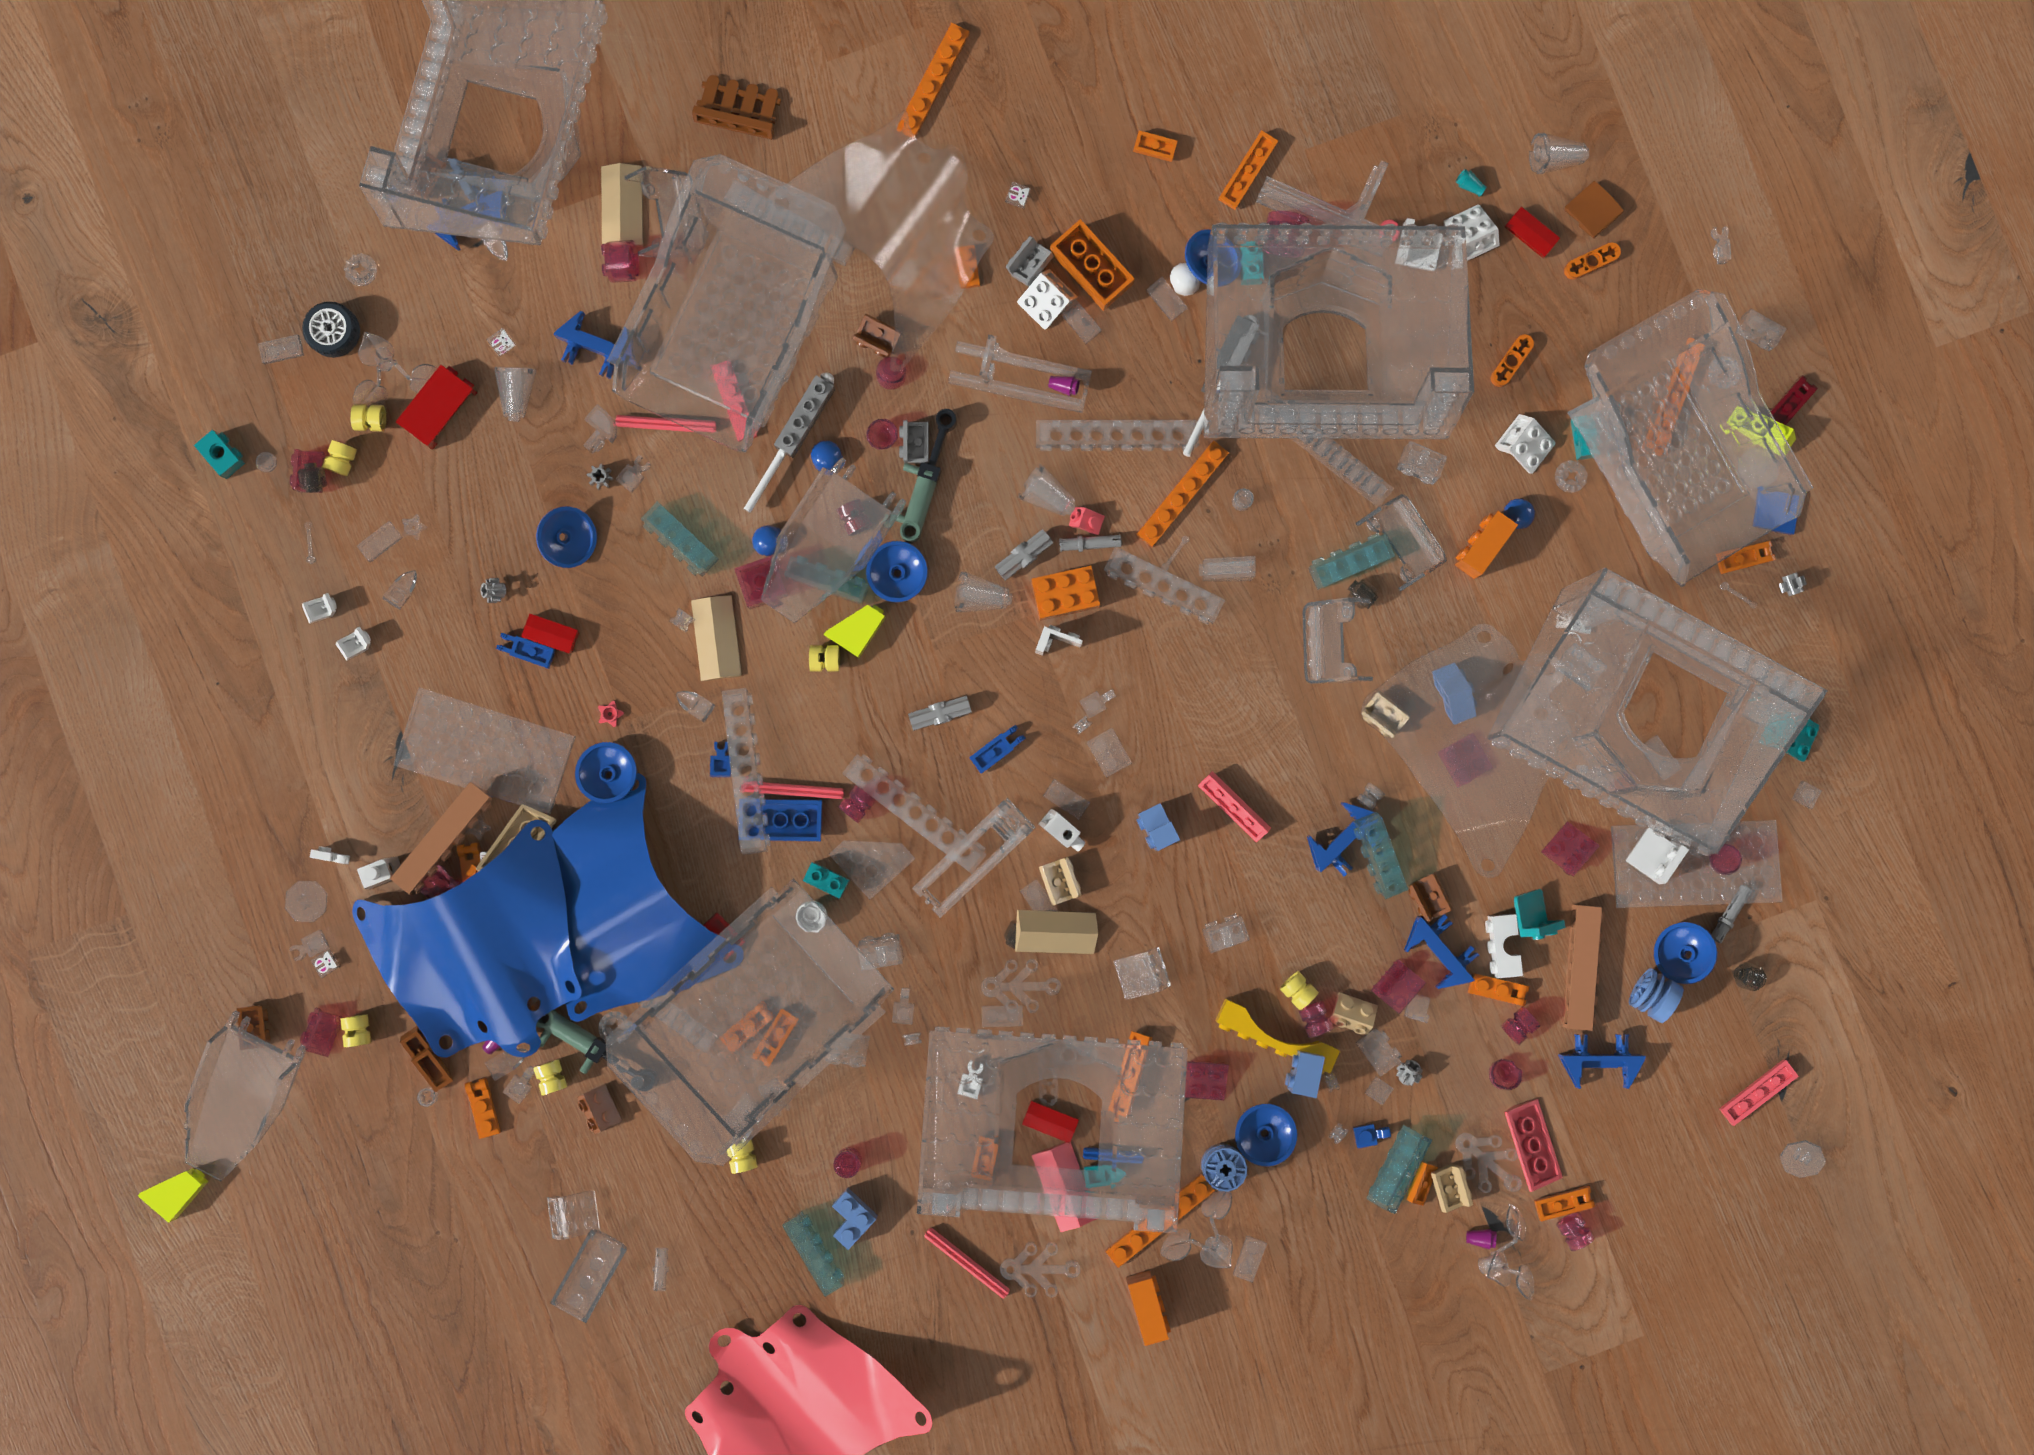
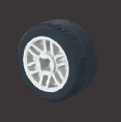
M330 301L322 302L312 307L305 315L302 325L303 336L307 344L319 354L336 358L348 354L356 347L360 338V325L356 316L344 305Z

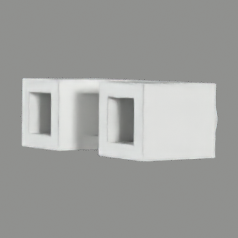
M1517 915L1488 916V921H1485L1486 932L1490 935V941H1488L1487 946L1489 954L1492 953V962H1490L1491 974H1494L1495 978L1523 976L1521 955H1508L1503 948V943L1507 937L1519 935Z

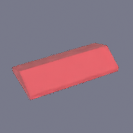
M1538 1099L1514 1105L1505 1111L1529 1191H1535L1563 1178Z
M1064 1142L1032 1155L1060 1232L1082 1227L1099 1218L1090 1192L1086 1188L1085 1179L1071 1142L1070 1144Z

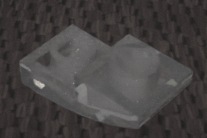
M1055 779L1043 795L1078 820L1090 804V802Z

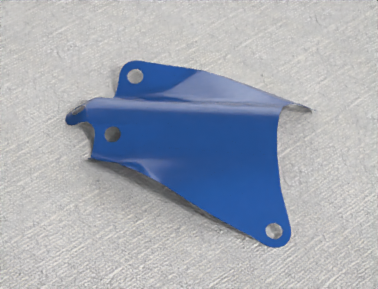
M637 773L636 778L639 781L637 789L631 790L624 798L613 803L604 804L592 800L561 823L552 834L566 897L569 944L573 968L582 993L579 999L565 1003L570 1019L575 1022L582 1021L596 1013L615 1007L665 996L687 988L715 975L734 969L744 958L742 947L709 931L691 917L668 894L659 881L652 866L645 840L643 807L646 779L640 773ZM733 950L737 954L735 961L732 963H726L723 960L725 952ZM567 980L565 982L567 990L570 993H574L575 987L573 983ZM585 1001L587 1003L585 1011L580 1014L575 1013L577 1003Z
M542 820L530 821L506 849L484 868L460 885L439 896L406 905H379L365 900H357L353 905L354 921L385 983L426 1037L432 1051L439 1057L452 1056L466 1047L488 1040L497 1043L510 1055L516 1057L531 1056L537 1052L541 1044L540 1037L536 1031L538 1020L557 1007L579 999L582 995L571 957L566 897L554 838L552 837L553 832L549 824ZM534 827H541L545 831V837L542 840L532 838L531 830ZM359 907L365 910L366 916L363 921L357 916V909ZM567 980L573 983L575 987L574 993H570L565 986ZM531 997H537L540 1000V1007L536 1011H531L527 1006V1002ZM478 1021L485 1023L488 1029L487 1033L480 1030ZM444 1035L452 1038L453 1044L449 1049H442L439 1045V1040ZM527 1043L530 1045V1050L525 1053L517 1050V1045Z

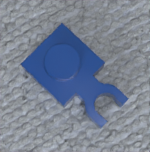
M714 742L717 756H710V777H731L732 757L725 756L728 751V742H725V748L722 750L717 748L718 742Z

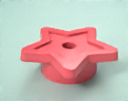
M611 701L608 706H598L601 712L599 723L608 722L613 727H616L617 718L624 715V712L616 708L615 701Z

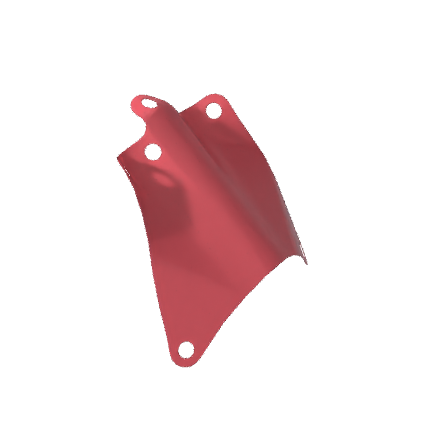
M796 1305L790 1308L778 1321L758 1337L748 1336L735 1328H725L716 1332L710 1339L709 1352L718 1363V1374L685 1409L686 1419L699 1435L708 1455H864L875 1447L898 1437L925 1434L932 1428V1417L929 1411L872 1356L820 1321L810 1309L803 1305ZM801 1313L805 1316L806 1324L803 1327H797L793 1323V1316L795 1314ZM721 1335H728L731 1338V1343L725 1347L719 1346L718 1338ZM768 1342L773 1345L775 1352L773 1354L767 1353L763 1348V1343ZM729 1381L732 1383L734 1388L732 1394L724 1395L721 1392L720 1386L722 1382ZM693 1411L701 1414L703 1418L702 1423H697L693 1419ZM917 1412H922L925 1415L926 1424L924 1426H920L916 1422L915 1414Z

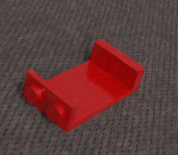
M440 365L396 420L397 424L432 450L437 445L434 441L468 396L471 393L474 396L477 394L472 389L475 385L466 378L463 381L457 377L459 373L450 366L445 368L443 365Z

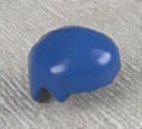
M829 440L820 441L814 445L811 452V459L815 468L825 474L834 473L842 464L843 456L840 448Z
M1525 499L1511 500L1504 507L1503 514L1518 524L1516 529L1527 528L1534 521L1535 510L1533 505Z
M762 526L755 531L752 537L753 548L760 555L772 556L782 551L785 544L784 533L775 526Z

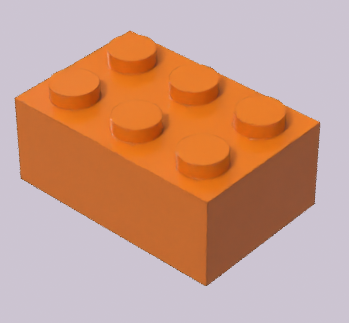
M1496 511L1493 514L1489 513L1488 516L1483 518L1479 524L1481 529L1473 532L1467 540L1469 545L1465 546L1464 549L1462 548L1455 557L1457 562L1454 565L1473 579L1484 573L1518 526V524L1500 511Z
M1092 566L1031 579L1040 621L1100 607Z
M1150 1270L1127 1276L1126 1280L1144 1345L1148 1346L1169 1340L1167 1333H1170L1171 1329L1167 1316H1162V1313L1166 1311L1161 1295L1157 1296L1156 1292H1160L1156 1276H1151Z

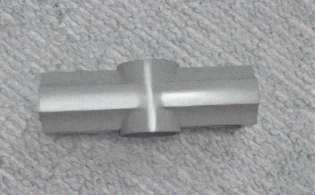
M1042 529L1027 542L1024 541L1014 548L1009 556L995 566V569L1006 581L1018 570L1024 569L1031 564L1040 553L1053 544L1051 538Z
M967 696L948 702L942 701L928 706L929 708L917 710L908 715L914 731L930 725L936 726L949 722L953 718L972 713Z

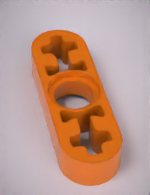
M1610 242L1569 261L1564 268L1565 276L1575 280L1614 262L1621 254L1619 245ZM1608 248L1610 251H1615L1613 257L1608 255L1602 258V255L1608 251ZM1589 256L1597 258L1598 263L1596 266L1588 264L1587 258ZM1572 265L1573 267L1583 265L1576 273L1570 271Z
M1523 334L1514 341L1491 374L1493 385L1503 387L1510 381L1534 346L1531 336ZM1526 340L1527 347H1524L1520 353L1517 352V350L1521 346L1520 342ZM1513 355L1517 358L1516 366H1510L1507 363L1508 356ZM1504 369H1507L1508 371L1503 376L1505 380L1498 381L1496 373L1500 374Z

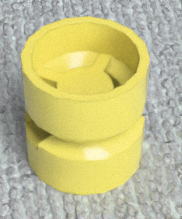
M354 404L351 408L352 429L354 431H366L369 428L370 431L383 432L386 427L385 407L383 405H370L368 408L365 404Z
M331 440L328 449L330 456L325 457L322 467L340 475L348 476L351 469L349 461L354 460L357 449Z
M810 645V672H822L824 668L828 672L839 671V645H827L826 648H823L822 645ZM821 655H825V662H821Z
M1299 971L1289 977L1280 987V990L1287 997H1292L1291 1002L1299 1010L1306 1007L1319 993L1312 984H1306V978Z
M368 1014L340 1018L341 1029L345 1031V1034L342 1036L344 1047L371 1043L370 1032L366 1030L369 1026Z
M559 1059L533 1068L536 1079L541 1081L538 1084L541 1095L568 1087L565 1077L560 1074L562 1067Z
M752 1138L733 1141L725 1145L727 1155L732 1158L729 1162L731 1173L745 1172L758 1167L756 1156L751 1153L754 1150Z

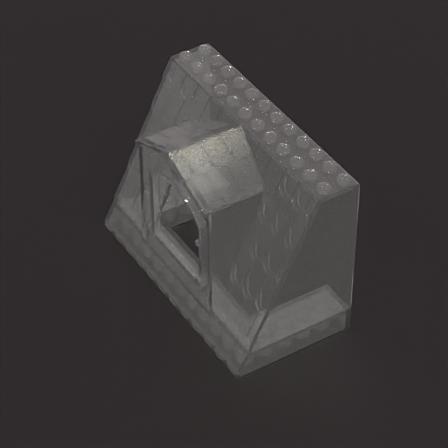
M422 0L431 25L395 150L392 152L370 146L359 187L384 227L541 245L542 239H546L548 227H546L547 220H551L553 215L552 202L558 197L559 188H557V185L565 178L581 156L579 128L577 125L581 113L579 106L580 102L583 103L585 100V84L589 83L591 79L590 66L591 63L594 64L596 61V45L601 43L602 32L600 30L607 21L605 4H603V0ZM469 82L482 87L485 86L519 95L523 98L534 99L541 109L543 134L539 148L528 164L513 175L447 158Z
M1223 222L1212 224L1207 258L1204 438L1449 439L1474 393L1465 226H1458L1456 224L1448 226H1437L1435 224L1427 226H1416L1415 224L1375 226L1374 224L1353 225L1349 223L1343 225H1332L1330 223L1322 225H1311L1309 223L1301 225H1290L1289 223L1249 225L1247 223L1227 224ZM1314 313L1336 314L1359 324L1365 329L1368 390H1285L1283 327L1299 317Z
M1603 568L1561 589L1487 739L1492 741L1491 744L1493 746L1509 750V754L1513 757L1527 760V764L1537 769L1540 767L1546 771V775L1555 779L1557 777L1560 778L1566 786L1582 790L1581 793L1584 796L1600 800L1599 803L1607 808L1613 807L1618 810L1617 813L1619 815L1633 818L1636 820L1635 823L1637 825L1653 829L1655 835L1671 839V843L1676 846H1685L1689 849L1688 852L1697 857L1709 856L1711 854H1718L1828 690L1611 570ZM1653 652L1727 693L1697 757L1673 758L1653 751L1637 738L1626 721L1624 711L1631 701V697L1647 664L1651 660Z
M935 1026V1030L929 1031L917 1214L960 1217L967 1209L1132 1221L1134 1222L1133 1230L1177 1233L1188 1048L1183 1047L1184 1043L1171 1042L1170 1046H1162L1161 1041H1149V1045L1140 1044L1141 1040L1128 1039L1127 1043H1119L1118 1038H1106V1042L1098 1041V1037L1085 1036L1084 1040H1077V1036L1063 1035V1038L1057 1039L1055 1038L1056 1034L1043 1033L1042 1037H1034V1033L1020 1032V1036H1013V1031H999L998 1035L992 1034V1030L978 1029V1033H971V1028H956V1032L950 1031V1027ZM1051 1078L1076 1081L1095 1092L1102 1099L1098 1171L1014 1165L1013 1152L1017 1093L1032 1083Z

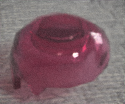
M893 356L884 357L879 361L876 368L878 383L885 389H897L902 386L906 377V367L903 361Z
M877 419L867 428L866 438L871 447L877 450H885L897 441L898 431L894 423L888 419Z
M1728 844L1715 847L1709 857L1711 868L1721 875L1735 873L1742 864L1740 852L1734 846Z
M1499 1059L1493 1062L1489 1068V1079L1497 1089L1512 1090L1517 1088L1522 1082V1070L1514 1064V1061Z

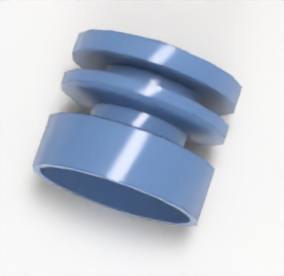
M1650 968L1644 972L1635 984L1629 998V1005L1634 1008L1638 1007V1010L1641 1012L1648 1010L1649 1017L1659 1023H1664L1676 1010L1683 996L1684 989L1683 986L1673 980L1668 979L1664 982V975L1657 974L1656 970Z
M1219 1143L1211 1146L1205 1151L1201 1159V1169L1206 1181L1219 1191L1229 1192L1237 1189L1243 1184L1247 1176L1245 1159L1235 1147L1229 1144ZM1224 1164H1226L1227 1167L1230 1168L1227 1169V1173H1223L1222 1170H1220L1223 1168Z

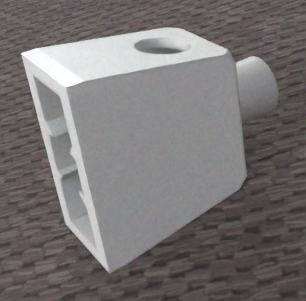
M1050 809L1039 822L1042 828L1066 848L1071 846L1078 852L1085 845V841L1079 837L1081 832L1055 810ZM1068 830V834L1063 836V833Z
M398 856L384 858L357 869L364 889L369 890L392 881L390 880L391 876L401 864Z

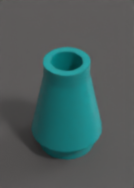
M1464 169L1455 181L1459 184L1458 187L1479 197L1487 188L1471 170L1468 171L1467 169Z

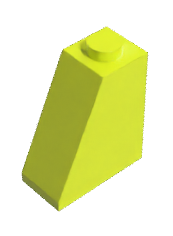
M866 605L828 629L824 636L860 658L885 620L884 611L876 605H873V607Z
M192 1168L139 1193L138 1197L169 1223L180 1216L209 1181L204 1178L203 1172Z

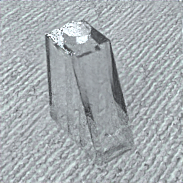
M1255 556L1204 559L1202 564H1199V576H1203V581H1252L1256 577Z

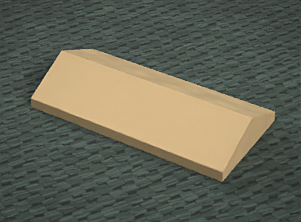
M623 163L601 166L602 247L643 246L642 166Z
M732 595L691 600L701 681L742 676Z
M521 804L478 864L476 870L479 872L502 853L530 821L542 820L552 828L557 820ZM534 827L531 830V836L535 840H542L545 837V831L541 827Z
M1017 910L1016 952L1094 954L1098 938L1096 913Z

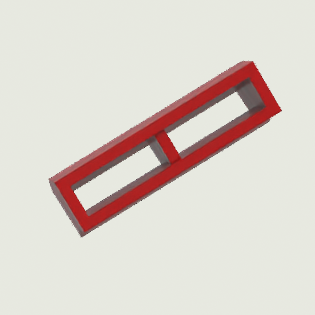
M1520 207L1505 225L1508 231L1542 258L1550 252L1560 239V237L1523 207Z
M529 614L521 637L570 654L573 652L579 631Z
M1030 1101L1022 1125L1070 1144L1079 1120Z

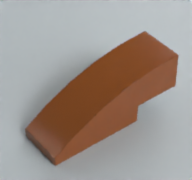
M418 1026L401 1036L400 1044L411 1056V1062L435 1092L453 1081L441 1057L432 1051L426 1037Z

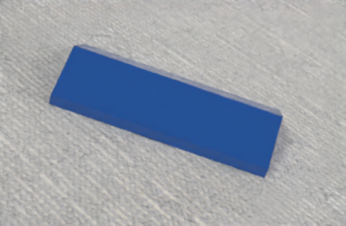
M740 799L738 840L821 842L822 800Z

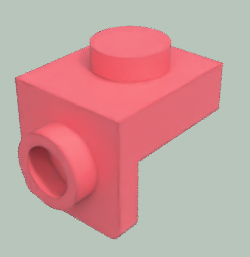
M1075 507L1070 516L1069 526L1099 535L1105 516L1084 507Z

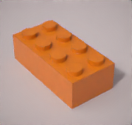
M1081 219L1050 245V251L1057 261L1103 311L1134 285L1135 278Z

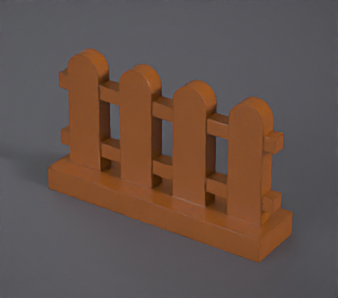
M710 75L707 78V82H702L701 86L704 88L702 100L697 99V106L694 105L692 111L694 122L770 140L773 139V124L776 122V117H773L776 105L780 106L781 99L778 98L776 89L770 88L766 91L765 95H761L757 85L749 84L746 91L739 90L738 81L731 79L727 82L726 86H722L716 75ZM717 92L724 93L721 105L715 104ZM737 96L744 98L741 109L734 108ZM756 101L763 102L760 114L754 112Z

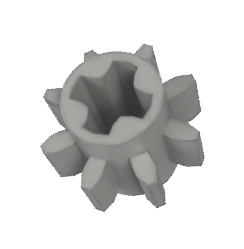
M600 464L599 468L591 466L593 471L587 474L588 477L592 478L589 484L591 486L597 484L598 490L601 489V486L609 488V480H614V478L609 476L612 470L610 468L604 470L603 464ZM602 473L604 475V478H600L599 481L596 477L600 476Z
M1796 572L1782 577L1783 583H1780L1779 587L1781 593L1787 592L1788 596L1803 592L1802 586L1807 585L1804 575L1798 577Z
M499 578L486 579V583L481 585V596L487 598V603L501 602V598H504L506 595V586L504 583H499Z
M1406 1060L1405 1064L1400 1062L1397 1067L1398 1072L1396 1076L1399 1077L1400 1082L1404 1085L1413 1086L1414 1082H1420L1423 1069H1421L1416 1061Z

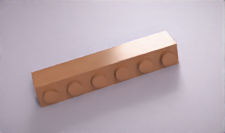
M470 782L391 876L390 880L408 894H418L424 888L425 880L436 874L439 869L437 866L440 862L446 861L452 854L450 850L454 845H459L464 840V833L478 823V816L482 812L486 813L492 806L491 801L493 798L476 784Z
M1572 905L1563 1027L1567 1029L1592 1031L1593 1026L1596 1025L1594 1006L1598 1003V994L1595 992L1596 985L1599 984L1600 979L1599 973H1597V966L1601 962L1599 944L1603 940V934L1600 932L1601 924L1604 922L1602 907Z

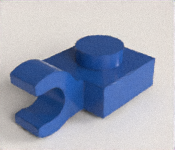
M1373 1123L1353 1127L1357 1148L1378 1145V1138L1391 1137L1389 1127L1375 1129Z

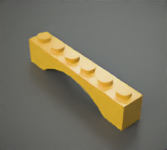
M1227 999L1224 1000L1215 1020L1219 1023V1028L1230 1032L1231 1029L1238 1032V1037L1247 1041L1249 1038L1257 1040L1256 1045L1265 1049L1268 1046L1275 1048L1274 1053L1285 1058L1287 1054L1292 1057L1297 1055L1298 1050L1324 1056L1322 1074L1325 1071L1331 1073L1340 1053V1050L1321 1041L1294 1044L1274 1039L1265 1034L1254 1023L1245 1007Z

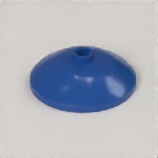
M1211 229L1196 232L1186 244L1185 260L1191 273L1204 284L1222 287L1232 283L1238 277L1242 266L1241 255L1236 244L1227 235Z
M564 506L549 511L541 519L537 527L536 542L541 555L549 563L562 568H572L583 564L590 558L596 547L597 533L594 523L585 512L574 507ZM561 533L565 535L564 540H560Z
M892 541L879 546L871 554L866 567L867 581L871 589L877 596L889 602H905L914 598L923 589L927 580V564L923 555L916 547L902 541ZM900 570L901 576L895 577L894 572Z
M611 742L598 743L586 749L578 759L575 768V779L578 788L587 798L597 803L607 804L621 800L632 790L637 778V767L633 756L621 745ZM607 772H612L611 778H606Z
M1689 922L1676 923L1666 928L1657 938L1654 946L1655 963L1659 971L1666 978L1676 983H1697L1705 979L1716 965L1718 952L1715 940L1706 929L1697 924ZM1688 951H1691L1692 956L1691 958L1687 959L1685 957V954Z
M1258 1104L1247 1109L1239 1118L1235 1129V1140L1239 1151L1248 1161L1259 1166H1274L1286 1160L1293 1152L1297 1142V1129L1292 1117L1281 1107L1274 1104ZM1264 1129L1268 1130V1135L1265 1137L1261 1136V1131Z

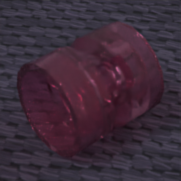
M855 785L849 793L850 798H845L838 808L855 822L859 823L866 815L865 810H870L876 800L859 786Z
M1323 1001L1307 1005L1302 1010H1298L1302 1021L1307 1023L1305 1029L1309 1038L1322 1035L1334 1028L1330 1017L1325 1016L1327 1010Z
M1523 1006L1514 1013L1513 1019L1508 1018L1501 1025L1505 1033L1517 1045L1522 1044L1528 1038V1033L1533 1034L1541 1027L1534 1016Z
M850 1147L840 1150L833 1163L836 1174L842 1178L855 1176L861 1167V1155L856 1149Z
M1580 1212L1566 1215L1556 1223L1560 1233L1566 1236L1565 1241L1571 1251L1580 1250L1594 1240L1590 1229L1584 1227L1586 1222Z

